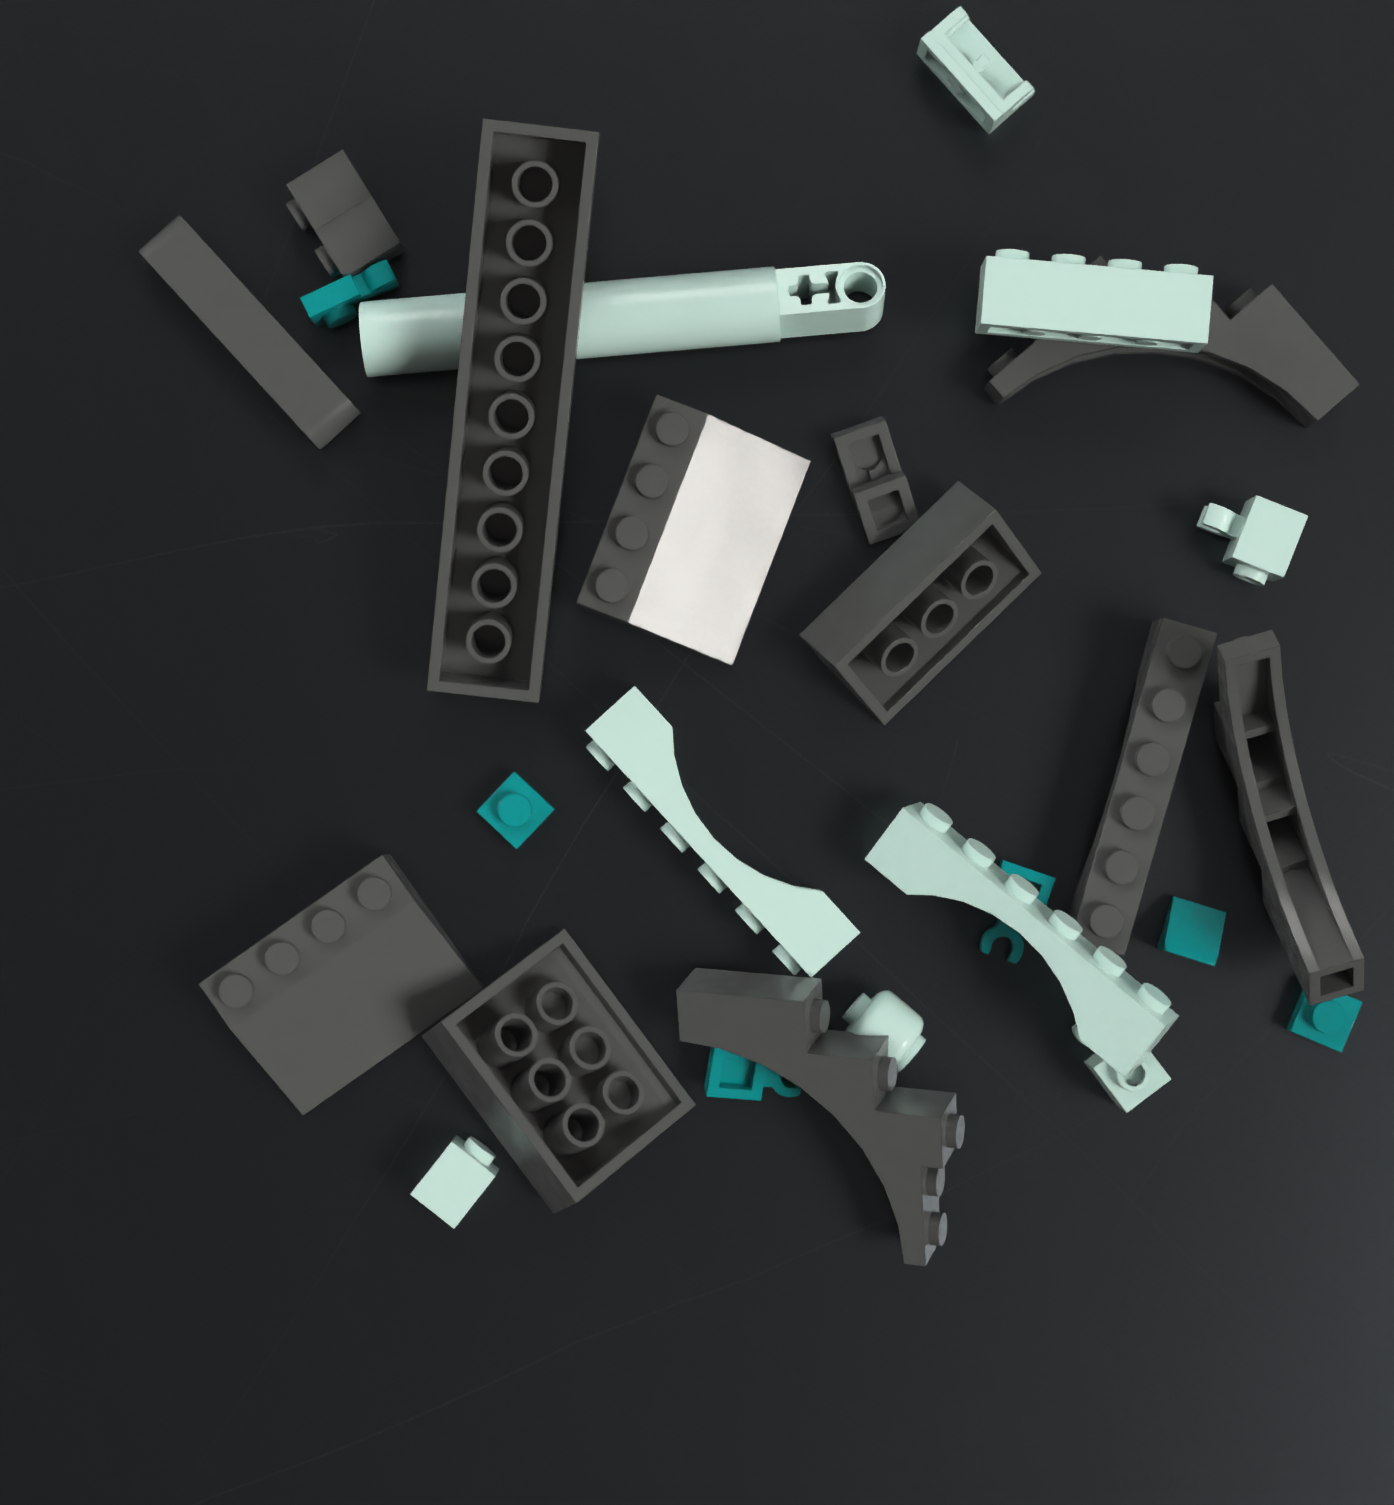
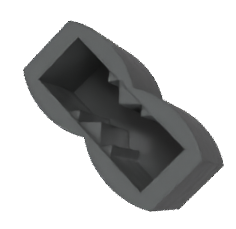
M343 149L286 184L294 196V199L287 202L286 205L303 232L313 227L323 245L316 248L315 252L331 278L340 273L343 277L349 274L352 277L356 276L368 267L386 259L390 261L406 251Z

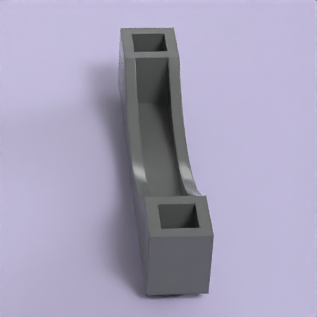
M1164 617L1152 622L1137 674L1130 718L1112 787L1092 848L1077 883L1068 914L1082 927L1081 935L1097 948L1104 946L1123 956L1126 953L1217 636L1216 632Z

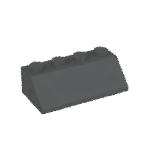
M957 481L799 635L827 668L883 725H886L1041 574V571L998 511L961 482Z

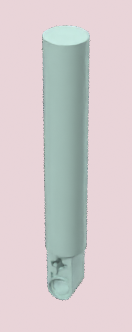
M865 262L784 269H775L774 266L585 282L576 359L780 342L781 338L866 331L876 326L882 318L886 288L885 278L882 272L874 265ZM853 292H865L872 299L867 302L858 303L850 300L847 296ZM466 293L360 302V341L367 377L458 370ZM800 299H808L809 304L802 305Z

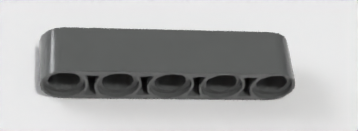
M180 215L174 218L138 251L320 450L361 414Z

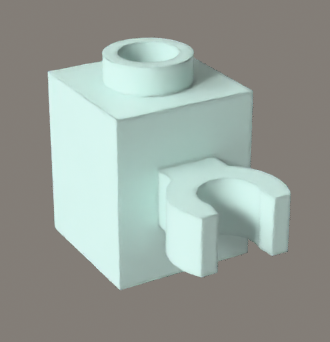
M1256 495L1245 502L1240 515L1210 502L1208 506L1203 507L1196 527L1230 539L1222 562L1235 567L1233 572L1235 577L1254 585L1264 586L1266 580L1274 582L1284 578L1308 515Z
M1074 1024L1072 1026V1032L1075 1038L1080 1043L1085 1045L1083 1042L1080 1041L1077 1025ZM1152 1052L1147 1055L1139 1067L1125 1078L1096 1053L1084 1061L1116 1106L1126 1113L1171 1080Z

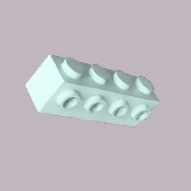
M1017 249L996 250L995 256H986L981 265L975 326L976 334L1198 353L1208 344L1214 276L1198 274V267L1168 264L1164 266V271L1143 270L1140 261L1131 259H1112L1108 261V266L1085 264V257L1074 254H1056L1052 256L1051 261L1030 260L1029 252Z

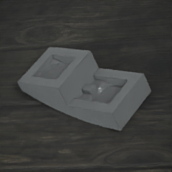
M880 416L830 434L868 543L871 545L905 533L919 519L906 475L901 470L886 420Z

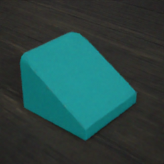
M1172 896L1156 948L1215 966L1219 955L1226 912Z

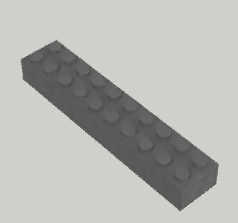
M483 118L427 691L539 703L600 141L599 132Z

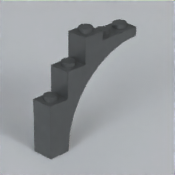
M1099 256L1090 265L1108 266V263L1102 256ZM1271 284L1260 295L1251 287L1226 309L1232 316L1231 320L1211 300L1208 344L1198 353L1034 339L1035 342L1020 355L1011 348L988 368L993 378L987 383L984 390L997 405H1000L1032 381L1073 363L1113 354L1157 353L1201 361L1237 375L1274 398L1307 428L1322 418L1360 384L1276 287Z
M1273 630L1217 645L1220 701L1213 703L1215 739L1238 786L1239 821L1262 869L1263 904L1310 1006L1363 991L1364 956L1347 920L1332 881L1311 816L1295 754L1282 678L1280 644Z
M695 968L676 990L680 1041L723 1049L762 1064L802 1088L834 1115L862 1148L884 1185L898 1223L904 1264L926 1267L936 1247L943 1246L946 1239L947 1215L939 1211V1197L942 1195L945 1184V1165L954 1149H960L964 1140L965 1120L963 1115L957 1114L956 1093L895 1087L897 1061L895 1057H888V1035L865 1036L852 1032L827 1030L830 1021V1005L828 1000H823L822 981L820 978Z

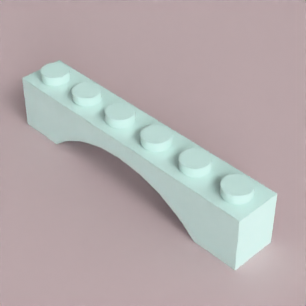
M635 686L585 730L593 739L586 746L588 751L607 771L615 764L631 780L623 789L644 812L654 805L668 821L660 829L682 853L689 846L696 851L705 861L697 870L719 894L729 887L742 902L735 911L756 934L764 928L771 933L780 943L772 952L793 975L803 968L812 978L861 933L822 890L794 886L765 876L739 861L713 838L695 814L682 786L674 756L672 726Z
M922 802L903 807L866 856L865 860L906 895H934L962 901L993 914L1019 932L1042 955L1060 981L1074 1013L1080 1041L1124 1078L1139 1067L1179 1017L1178 1014L1169 1008L1171 1006L1169 998L1152 984L1143 983L1141 985L1125 971L1127 968L1126 963L1115 952L1104 946L1097 948L1081 935L1082 927L1070 915L1061 910L1053 912L1037 898L1039 895L1038 890L1029 881L1017 874H1011L1010 876L994 863L996 857L988 847L973 838L966 840L951 827L953 821L942 809L931 803L924 805Z

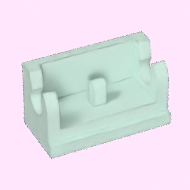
M961 6L951 12L920 39L916 54L988 134L995 130L1035 93L1034 87L1027 80L1023 81L971 23L968 14Z

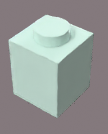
M456 1135L410 1195L455 1229L497 1175L499 1168L492 1163L496 1156L476 1138L470 1136L465 1142Z

